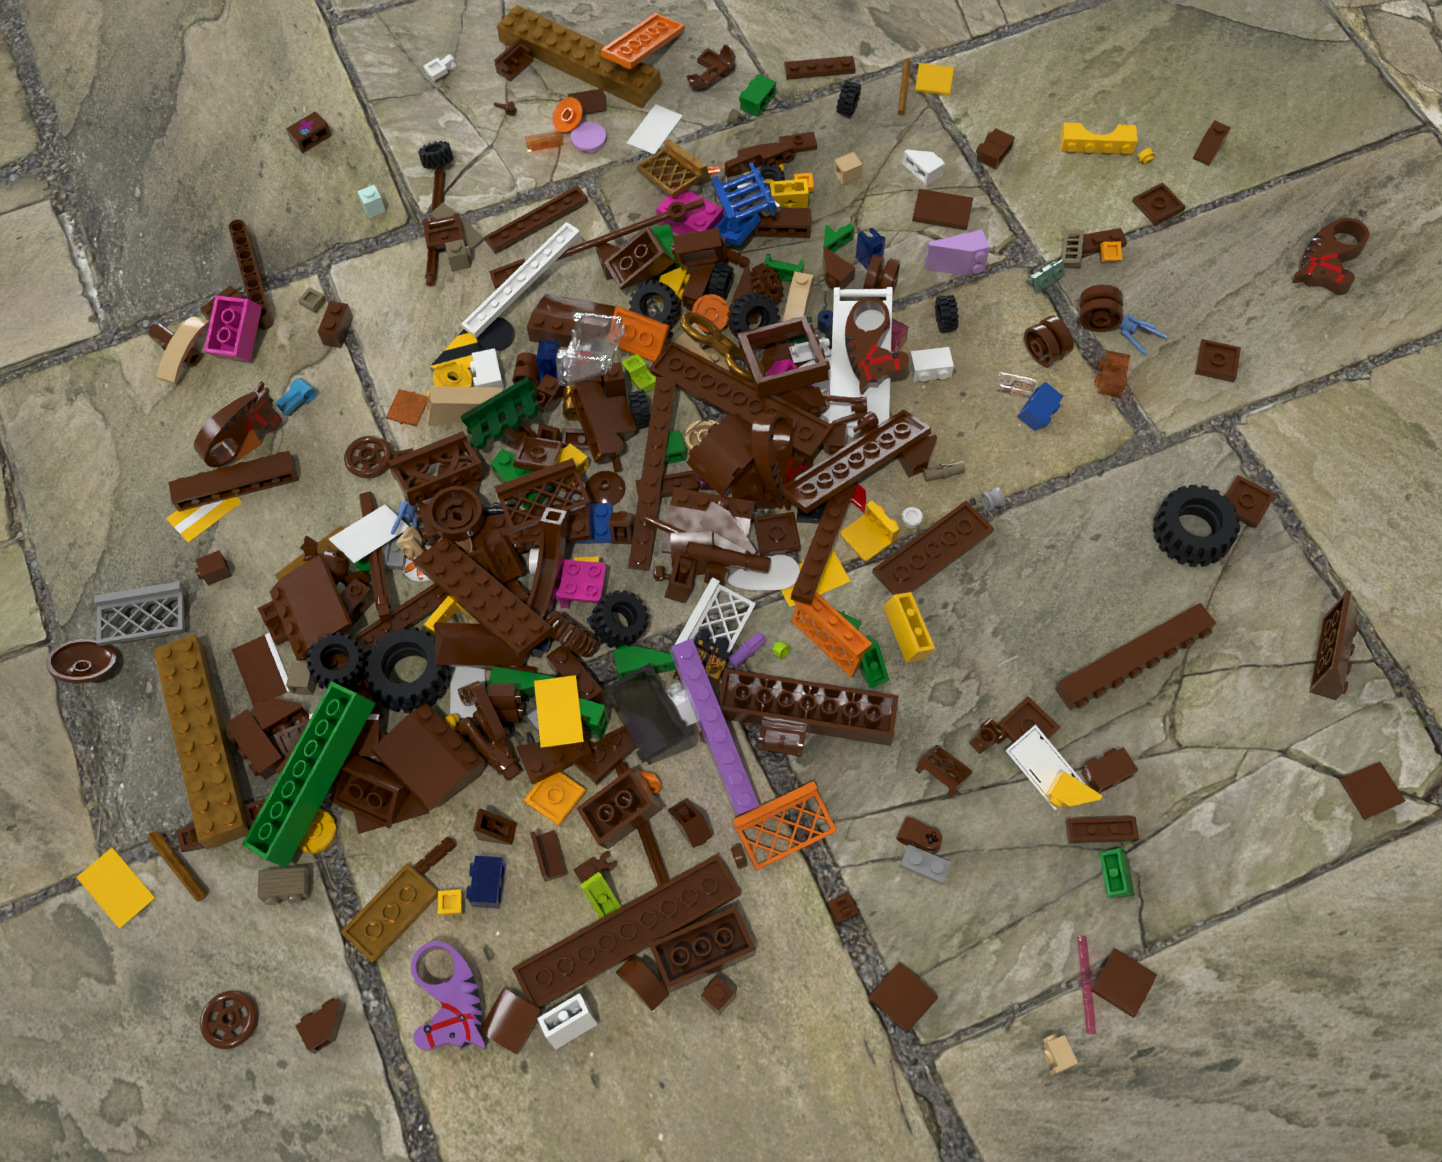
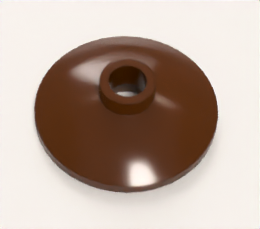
M600 471L588 479L585 490L592 504L612 503L613 506L623 498L625 483L617 473Z

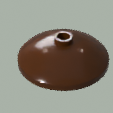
M77 639L54 648L47 656L46 666L50 675L60 681L83 684L101 679L111 672L116 665L117 658L115 650L110 645L98 646L95 639Z

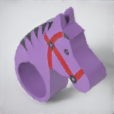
M433 941L424 944L413 956L411 972L419 986L439 1001L442 1007L433 1016L431 1024L422 1025L414 1032L413 1038L416 1046L424 1051H433L446 1045H454L465 1050L473 1044L486 1049V1045L480 1035L483 1012L479 988L469 965L460 953L447 943ZM444 950L453 956L454 975L447 983L430 985L421 980L419 966L424 956L429 952Z

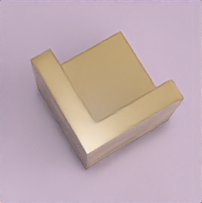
M854 152L834 160V174L843 185L861 177L863 164Z

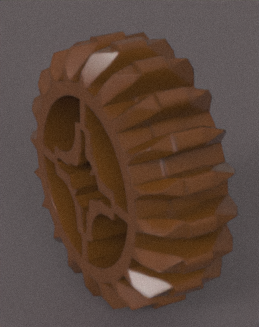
M552 611L545 618V621L553 628L550 636L582 657H589L596 649L598 641L594 635L574 620L558 611Z

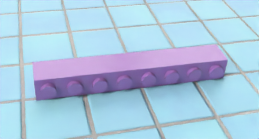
M691 638L671 646L670 654L735 816L759 807L693 639Z

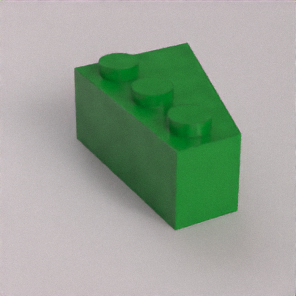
M503 448L490 463L494 476L501 484L536 471L513 467L515 455ZM554 485L547 486L545 491L551 493L555 489ZM527 493L525 498L534 501L538 493ZM542 495L538 503L543 504L548 497ZM521 504L525 510L531 508L529 504Z

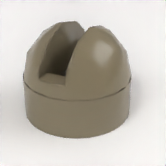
M733 108L727 118V122L734 125L740 123L738 119L742 118L741 113Z

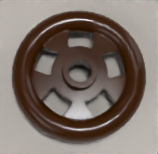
M363 436L348 446L345 451L344 462L346 468L353 475L370 478L381 474L388 468V461L392 459V450L390 445L378 436ZM368 443L375 444L374 448L366 447ZM356 449L360 450L358 456L353 455ZM378 451H384V456L379 457ZM358 462L364 465L361 469L355 466ZM376 462L378 463L377 467L370 469L369 466L374 465Z
M225 991L216 995L206 1004L201 1014L200 1030L203 1038L208 1044L218 1049H232L240 1046L249 1039L255 1030L258 1019L256 1005L247 994L240 991ZM233 1000V1007L224 1008L225 1001ZM245 1007L248 1016L241 1019V1014L238 1010ZM213 1011L219 1012L215 1023L210 1022ZM231 1015V1021L225 1023V1017ZM241 1025L244 1030L235 1037L232 1031ZM218 1028L225 1032L222 1039L214 1035Z

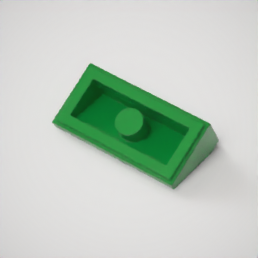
M1118 848L1099 852L1107 898L1135 896L1126 851Z

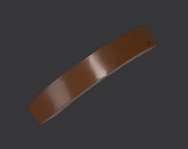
M546 507L540 520L538 561L533 585L526 604L543 620L550 615L555 600L563 565L567 533V511Z

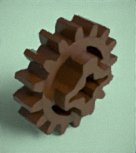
M764 263L752 268V272H750L752 278H750V281L753 284L751 287L756 290L755 293L770 297L769 300H773L775 303L782 299L781 296L784 295L781 291L784 287L781 286L782 280L778 279L779 274L774 271V268H769V264L764 265Z

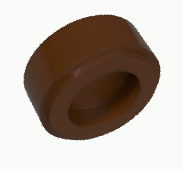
M739 845L732 847L730 850L737 868L747 867Z

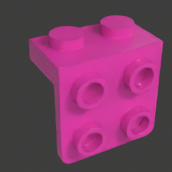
M564 560V566L560 575V588H557L556 600H559L560 607L569 609L571 600L600 602L606 572L605 564Z

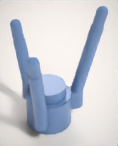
M1129 314L1123 318L1122 324L1119 326L1123 329L1121 334L1126 336L1144 355L1148 353L1130 334L1131 332L1135 333L1140 327L1168 339V335L1155 330V325Z
M408 501L401 502L396 514L398 517L391 530L392 535L395 534L401 520L405 523L413 520V527L417 530L418 517L416 505L410 506Z

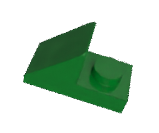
M849 223L844 227H840L835 232L825 224L823 250L827 248L834 253L854 239L855 227Z

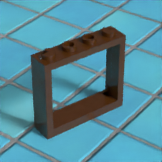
M806 316L737 333L740 351L759 398L829 380L828 370L831 369L829 360L824 359V349L819 347L817 334L814 335L813 325L808 323ZM805 334L817 363L763 377L752 348Z

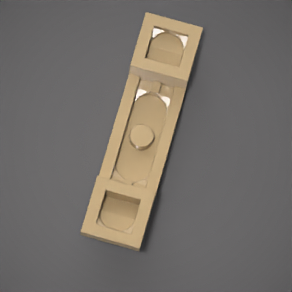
M192 316L179 327L163 354L157 373L158 379L176 384L184 370L182 363L197 338H203L209 328L210 321Z

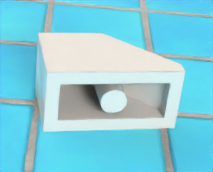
M904 151L903 165L925 186L943 176L945 163L933 152Z

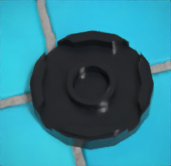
M497 317L476 339L478 345L483 350L495 348V351H503L512 344L514 330L511 323L506 319Z

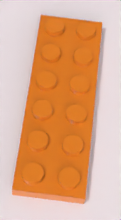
M654 13L602 48L600 56L610 62L622 65L623 68L632 69L683 33L685 25Z

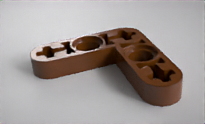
M475 681L458 688L457 692L462 703L465 706L475 705L491 740L497 744L506 739L503 726L481 682Z

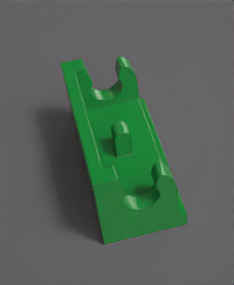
M767 253L764 265L769 264V268L773 267L774 271L779 274L778 279L792 282L794 272L803 273L804 260H800L799 265L771 260V254Z

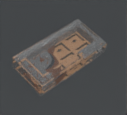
M998 371L994 391L1029 399L1035 390L1037 380Z

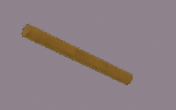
M909 58L904 59L898 105V115L900 116L905 114L911 63Z

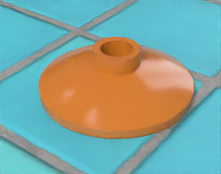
M568 97L557 104L552 120L554 127L558 131L563 133L571 132L579 125L583 115L581 103L573 97Z

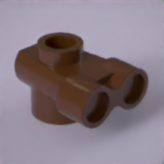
M988 718L981 724V729L972 738L970 745L981 754L994 744H1001L1007 738V734L997 726L993 719Z

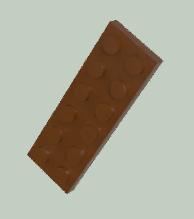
M964 501L873 568L872 573L892 595L914 592L993 533L994 528L967 501Z

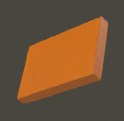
M616 306L606 343L633 354L638 353L640 357L654 362L664 350L670 326Z

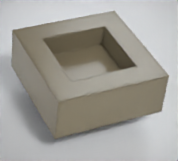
M309 287L298 299V302L301 306L315 313L326 298L324 294Z

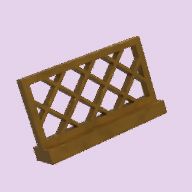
M670 139L664 142L665 149L636 166L642 175L672 198H675L700 181L704 184L711 181L707 166Z

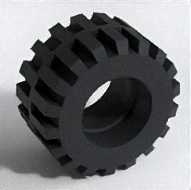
M653 280L649 281V283H641V287L637 286L635 288L636 292H632L630 295L633 298L632 301L629 300V305H631L629 310L671 327L670 324L676 322V315L679 316L680 314L678 308H680V303H678L679 297L675 294V291L668 285ZM654 295L661 296L664 301L663 311L656 317H649L645 309L648 299Z
M747 293L740 295V298L734 300L735 304L730 305L731 313H727V317H730L727 323L732 326L730 331L735 333L734 336L738 338L737 333L751 330L746 323V315L754 306L761 313V321L756 328L777 323V320H780V315H777L779 308L774 307L776 303L773 300H769L770 297L763 294Z
M619 590L613 593L610 592L593 609V614L590 617V621L593 622L590 625L591 630L596 631L594 633L596 638L598 636L601 638L599 642L602 644L604 642L608 643L607 647L612 648L615 645V648L618 649L620 646H630L646 631L645 629L649 623L647 622L649 614L645 613L647 607L646 605L642 606L641 603L643 601L640 598L637 600L634 593L629 595L628 591L625 590L621 593ZM611 612L622 614L627 620L628 628L618 626L613 621Z
M331 632L327 633L325 638L322 636L318 637V643L313 642L311 644L312 650L308 649V658H306L309 673L314 683H317L321 689L326 687V690L331 681L346 689H351V684L356 686L358 684L357 679H362L365 667L362 648L358 645L355 638L351 639L350 635L346 633L342 636L341 632H336V635L333 636ZM340 654L349 659L347 665L339 670H329L323 666L326 659L332 655Z

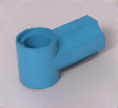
M297 378L291 383L290 390L279 398L275 404L284 415H289L303 402H311L315 398L317 391L303 378Z

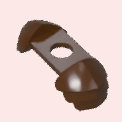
M724 45L720 50V54L717 55L718 61L703 74L698 75L695 73L694 75L686 76L693 90L708 87L726 70L730 69L736 58L732 47ZM713 70H718L716 74L710 75Z

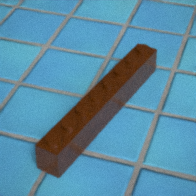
M1199 603L1059 681L1055 690L1069 710L1076 707L1081 709L1089 703L1090 699L1094 697L1098 699L1104 696L1111 687L1114 689L1120 687L1127 678L1131 677L1134 679L1143 672V669L1147 667L1149 669L1154 668L1165 657L1170 659L1182 647L1187 649L1198 638L1202 640L1213 633L1212 629L1216 622L1204 606Z

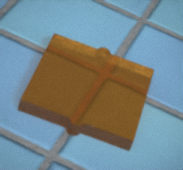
M399 389L386 418L397 421L401 425L404 423L417 427L427 406L428 397L416 394L415 391L409 392Z

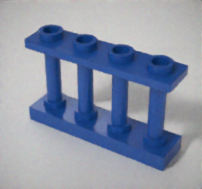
M749 163L750 173L729 182L721 183L718 176L711 179L734 233L741 231L738 223L742 222V219L769 209L772 216L776 215L774 208L777 206L774 198L771 196L759 168H755L753 163ZM755 180L754 183L729 193L728 191L748 181ZM757 189L760 190V192L753 194L749 197H746L742 200H739L737 202L732 201L733 199H736ZM761 199H764L765 201L761 204L753 206L739 213L737 211L738 209L745 207L749 204H752L754 202H757Z

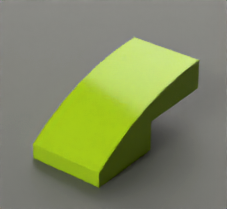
M638 353L622 361V367L638 391L644 390L646 393L655 388L656 378L649 372L647 364Z

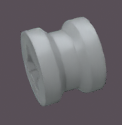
M998 487L993 488L991 492L981 493L982 504L988 512L994 510L997 506H1005L1004 495Z

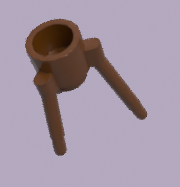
M823 395V398L827 401L850 403L851 412L855 411L854 414L833 420L832 422L857 415L861 412L867 413V397Z
M869 411L866 414L861 412L857 415L834 421L831 425L835 426L859 419L857 421L858 426L853 429V432L864 431L859 436L861 437L877 426L879 420L874 412Z

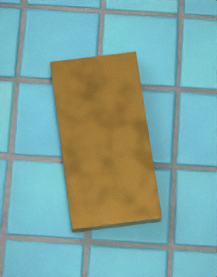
M406 863L340 933L369 961L375 964L438 897V891L414 868Z

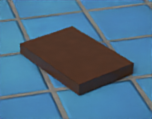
M919 189L912 221L967 230L973 198Z

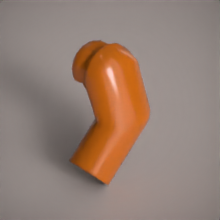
M636 770L642 775L653 794H658L661 791L662 785L655 773Z

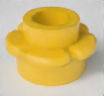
M1151 148L1143 150L1138 154L1139 163H1144V165L1151 163L1156 153Z

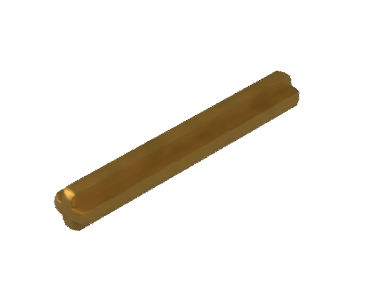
M153 830L147 835L149 842L192 897L198 902L202 901L207 896L205 889L161 833Z

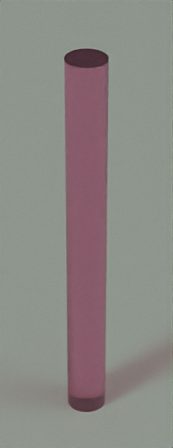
M1078 936L1086 1033L1096 1034L1087 936Z

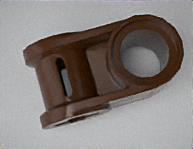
M905 817L896 839L906 846L909 844L928 853L936 854L940 850L942 834L937 829L927 826L914 818ZM930 839H934V840H935L932 844H929V843H928V841H930Z

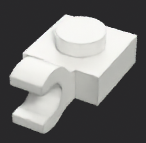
M447 55L441 61L439 58H436L423 67L430 78L435 81L446 75L448 70H453L457 66L453 62L455 59L452 55Z

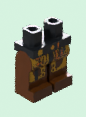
M700 629L692 639L714 693H716L719 686L718 681L725 667L726 660L730 655L727 652L729 641L718 637L714 645L708 643L711 633L705 629ZM676 669L673 679L682 683Z

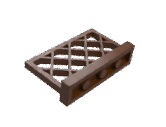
M573 458L494 486L512 534L540 524L542 516H532L536 507L545 510L546 507L551 508L555 500L564 503L563 507L558 510L567 511V513L591 505ZM575 476L577 481L573 487L564 484L566 479ZM549 485L558 486L554 494L546 492V487ZM561 488L571 491L567 499L558 496ZM535 492L538 495L534 501L525 498L527 493ZM574 493L584 497L583 501L577 503L571 501ZM542 495L551 498L547 506L538 503ZM511 499L518 500L514 509L506 506L505 502ZM522 503L531 505L528 513L519 511ZM516 514L525 517L522 523L513 525L512 521Z

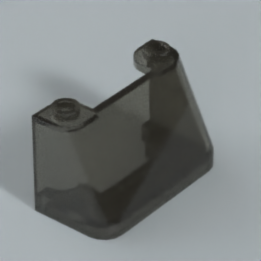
M651 663L604 688L606 697L603 698L609 709L614 708L638 749L636 754L642 764L646 762L647 765L688 751L696 746L695 735L689 725L686 726V722L681 719L663 690L661 682L654 676L656 671Z

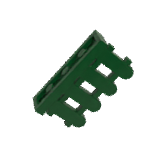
M528 376L461 415V421L467 426V432L469 435H472V440L469 441L472 447L481 450L487 445L488 438L493 437L495 440H498L504 435L505 428L510 427L512 430H515L521 425L522 418L527 417L529 420H532L538 415V409L541 407L538 402H535L534 397L539 394V391ZM522 405L523 410L518 412L517 407ZM505 415L506 420L501 422L500 417ZM488 425L489 430L485 432L484 426Z

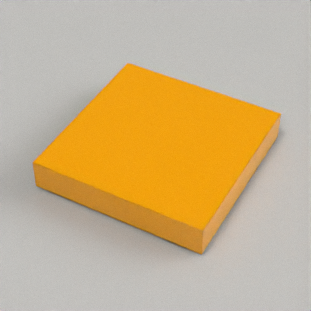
M558 772L537 782L523 801L560 827L587 791L562 772Z

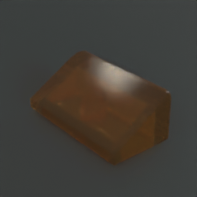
M560 130L525 137L528 152L563 146Z

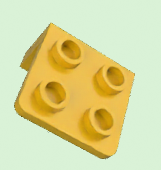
M871 500L865 506L864 515L841 531V537L863 561L867 562L897 541L899 526L895 520L890 519L885 514L884 509Z

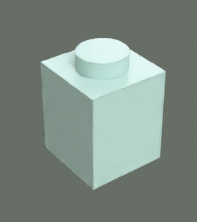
M375 185L357 191L369 219L386 212L382 198Z

